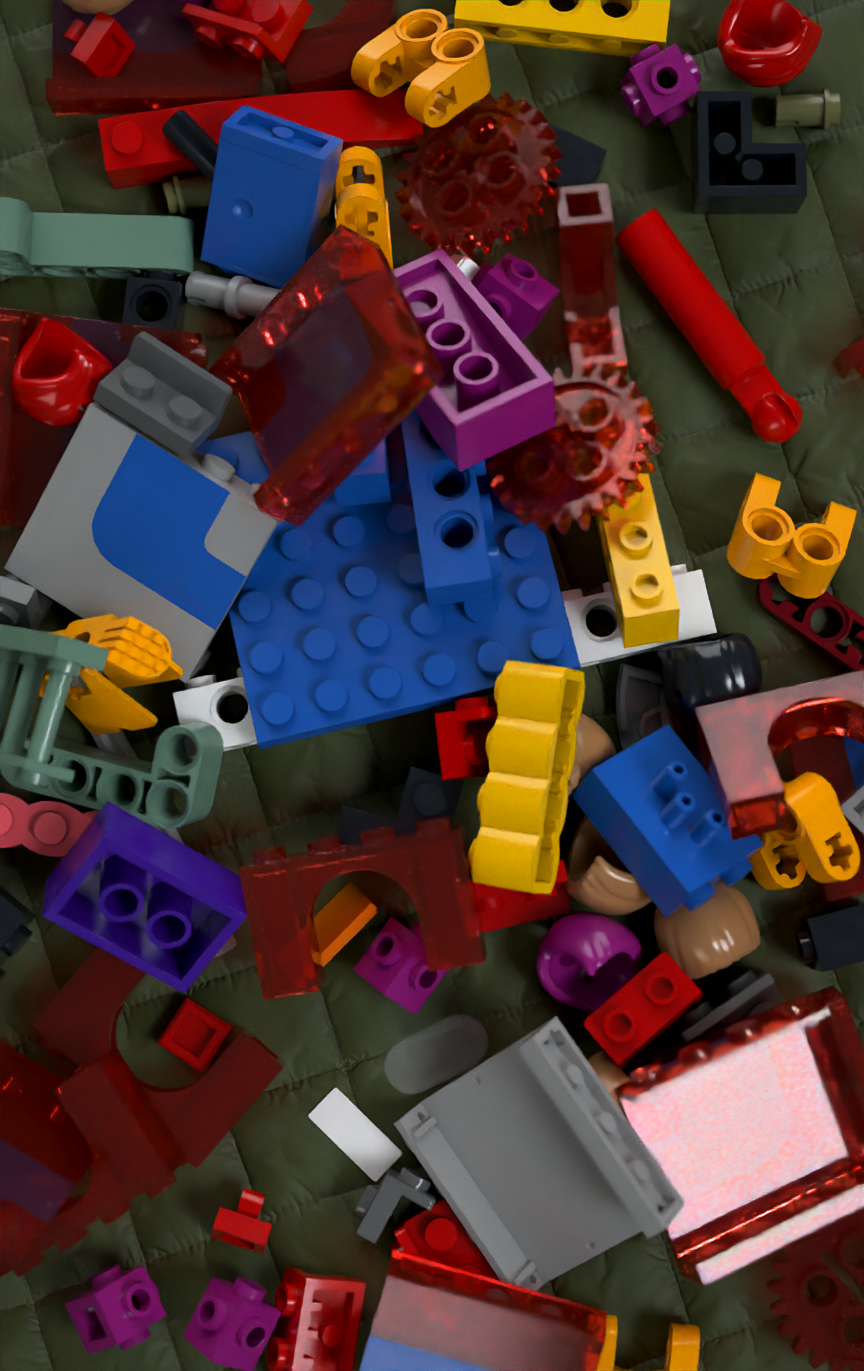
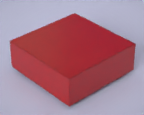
M188 996L157 1044L203 1073L233 1025Z

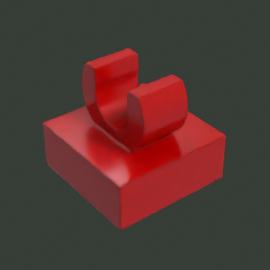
M98 12L90 25L81 20L74 19L64 34L66 40L76 44L70 53L72 58L92 81L107 89L136 47V44L116 19L103 12Z
M244 1188L236 1212L220 1207L212 1228V1239L263 1255L272 1228V1224L258 1220L265 1195Z

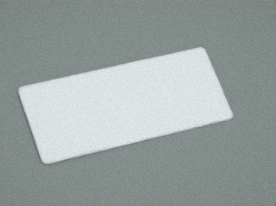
M334 1088L308 1115L373 1181H377L402 1155V1151L338 1088Z

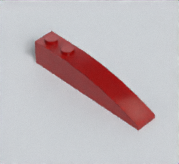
M398 88L384 97H376L364 89L258 96L98 119L105 170L114 190L172 181L171 175H177L178 179L202 174L163 134L162 128L166 121L180 109L186 111L218 145L222 124L242 105L343 139L342 149L354 146L367 147L371 150L422 143L425 142L422 122L410 116L406 111L405 96L408 88Z

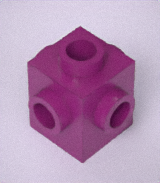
M658 43L629 59L633 67L629 68L620 80L623 86L621 88V95L630 113L634 117H639L644 128L661 119L664 126H667L692 111L689 103L695 98L697 91H701L697 84L701 82V75L690 54L685 53L682 55L676 43L662 51ZM662 71L670 87L669 89L662 88L658 84V72Z
M510 252L495 266L486 262L471 281L521 342L536 329L560 292L558 288L540 276L533 265L516 258Z
M391 916L353 970L383 995L416 1015L454 961L437 949L442 939L417 921L409 929Z
M119 1264L106 1268L89 1278L92 1288L65 1303L87 1354L119 1345L121 1350L137 1345L151 1336L148 1326L166 1316L159 1300L158 1288L153 1280L149 1278L144 1265L122 1272Z
M241 1276L237 1277L235 1283L212 1277L183 1337L212 1363L244 1371H253L282 1312L264 1298L267 1290L258 1283Z

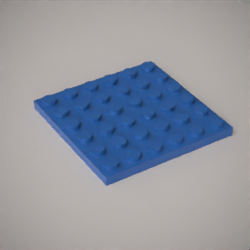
M397 396L386 398L392 502L337 506L330 473L329 430L280 481L261 439V436L270 426L204 441L195 449L204 456L212 454L224 459L234 467V475L250 485L257 483L272 489L280 496V503L292 510L289 518L276 526L228 611L256 739L260 749L455 703L454 701L492 694L494 693L496 679L502 673L507 660L565 667L581 671V665L522 443L485 459L486 475L476 477L479 494L490 493L494 526L484 527L487 546L498 544L502 577L492 578L494 597L431 607L428 606ZM432 437L429 442L433 445L439 446ZM450 482L440 486L436 492L444 497H453L458 495L464 488L460 484ZM454 533L445 539L444 544L450 548L458 549L468 545L472 538L464 533Z

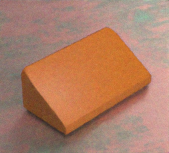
M352 882L346 884L279 952L277 956L278 961L299 987L301 985L305 986L379 912L377 910L379 907L356 884Z

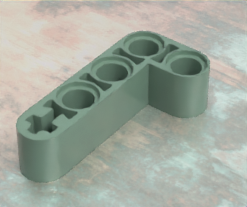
M0 197V275L128 279V276L143 278L145 271H159L175 276V280H185L194 271L195 222L193 220L177 216L32 212L28 204L22 200Z
M196 721L173 726L166 729L160 735L152 763L56 736L49 759L50 765L75 771L72 782L50 777L48 787H43L14 779L17 767L0 763V770L6 781L15 787L100 810L109 801L149 825L163 829H175L202 820L209 814L214 801L223 756V739L215 726L207 722ZM32 736L26 738L21 757L26 758ZM186 736L191 737L196 745L194 761L186 755L184 750ZM79 763L85 768L87 774L85 785L79 781L77 776V766ZM127 776L134 781L136 787L134 799L127 794L125 789ZM176 789L185 798L186 808L184 813H181L175 806L174 793Z

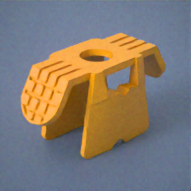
M114 614L73 621L64 630L49 632L109 650L103 672L111 681L96 670L81 668L79 675L87 686L85 688L81 686L69 688L65 705L91 733L96 735L119 733L121 728L134 731L156 726L158 718L120 688L176 680L182 677L184 671L171 660V647L163 634L132 616L118 618ZM45 671L38 697L43 698L50 674L49 671Z

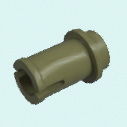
M823 88L821 94L781 95V93H778L774 96L775 129H780L781 127L821 126L822 131H828L829 126H839L841 114L840 94L830 93L829 88Z
M203 174L178 179L177 175H171L172 181L162 183L169 214L180 212L181 217H186V211L209 206L212 183Z

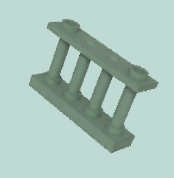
M0 624V731L19 665L23 666L0 746V763L17 767L14 779L43 787H48L50 777L72 782L75 771L48 764L72 677H79L81 668L103 672L109 652L108 649L63 635ZM45 671H49L50 674L26 758L21 757Z

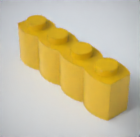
M507 660L502 673L497 677L494 686V697L498 704V717L486 739V754L489 758L490 772L486 782L481 786L477 797V808L481 816V828L469 850V865L472 868L473 882L530 893H551L559 863V836L563 829L567 811V782L575 759L576 725L584 700V672L565 667Z

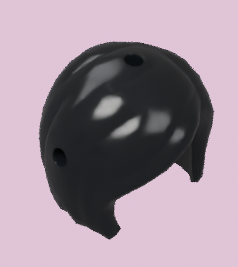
M734 632L730 634L725 633L714 638H708V642L658 649L657 653L662 667V687L674 711L685 721L700 728L728 727L745 716L756 703L761 691L762 670L756 648L747 635Z

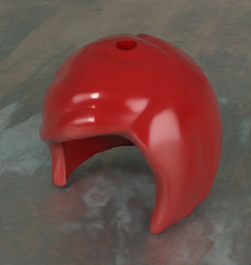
M731 0L719 23L717 46L725 68L736 79L749 86L770 88L784 85L803 72L821 41L823 30L819 24L805 16L786 0Z
M43 317L15 360L11 388L15 402L29 417L47 426L68 427L81 422L89 405L95 402L93 397L99 382L110 374L114 368L102 352L98 351L95 346L70 330L66 325L60 324L57 320L54 321Z

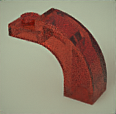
M349 0L342 12L331 21L318 27L301 30L285 59L292 94L339 91L352 84L351 66L354 57L365 44L395 24L398 0Z
M608 183L554 188V222L559 294L566 352L570 358L573 381L627 376V357L616 293L614 216Z

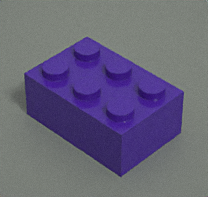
M107 801L47 878L42 917L178 991L185 993L247 917V880Z

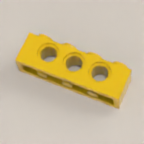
M456 0L454 29L469 28L475 30L483 36L484 41L633 57L658 43L661 51L664 50L671 1L572 0L576 7L570 11L561 12L550 5L549 2L551 0H523L514 6L505 5L499 0ZM617 2L627 9L628 14L619 18L610 17L603 11L602 7L607 3Z
M635 420L583 429V464L623 647L625 649L677 640L680 607L637 422Z

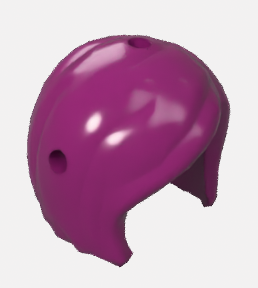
M580 911L559 919L551 926L542 939L536 959L537 976L543 988L557 1001L574 1009L585 1010L592 1014L638 974L642 961L641 945L635 934L615 919L596 912Z

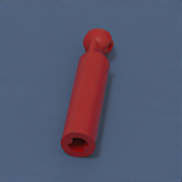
M657 209L650 210L634 220L617 235L614 240L615 244L722 390H729L750 418V424L754 433L766 442L777 444L789 440L799 432L802 423L803 411L799 402L783 390L764 364L767 359L659 211Z

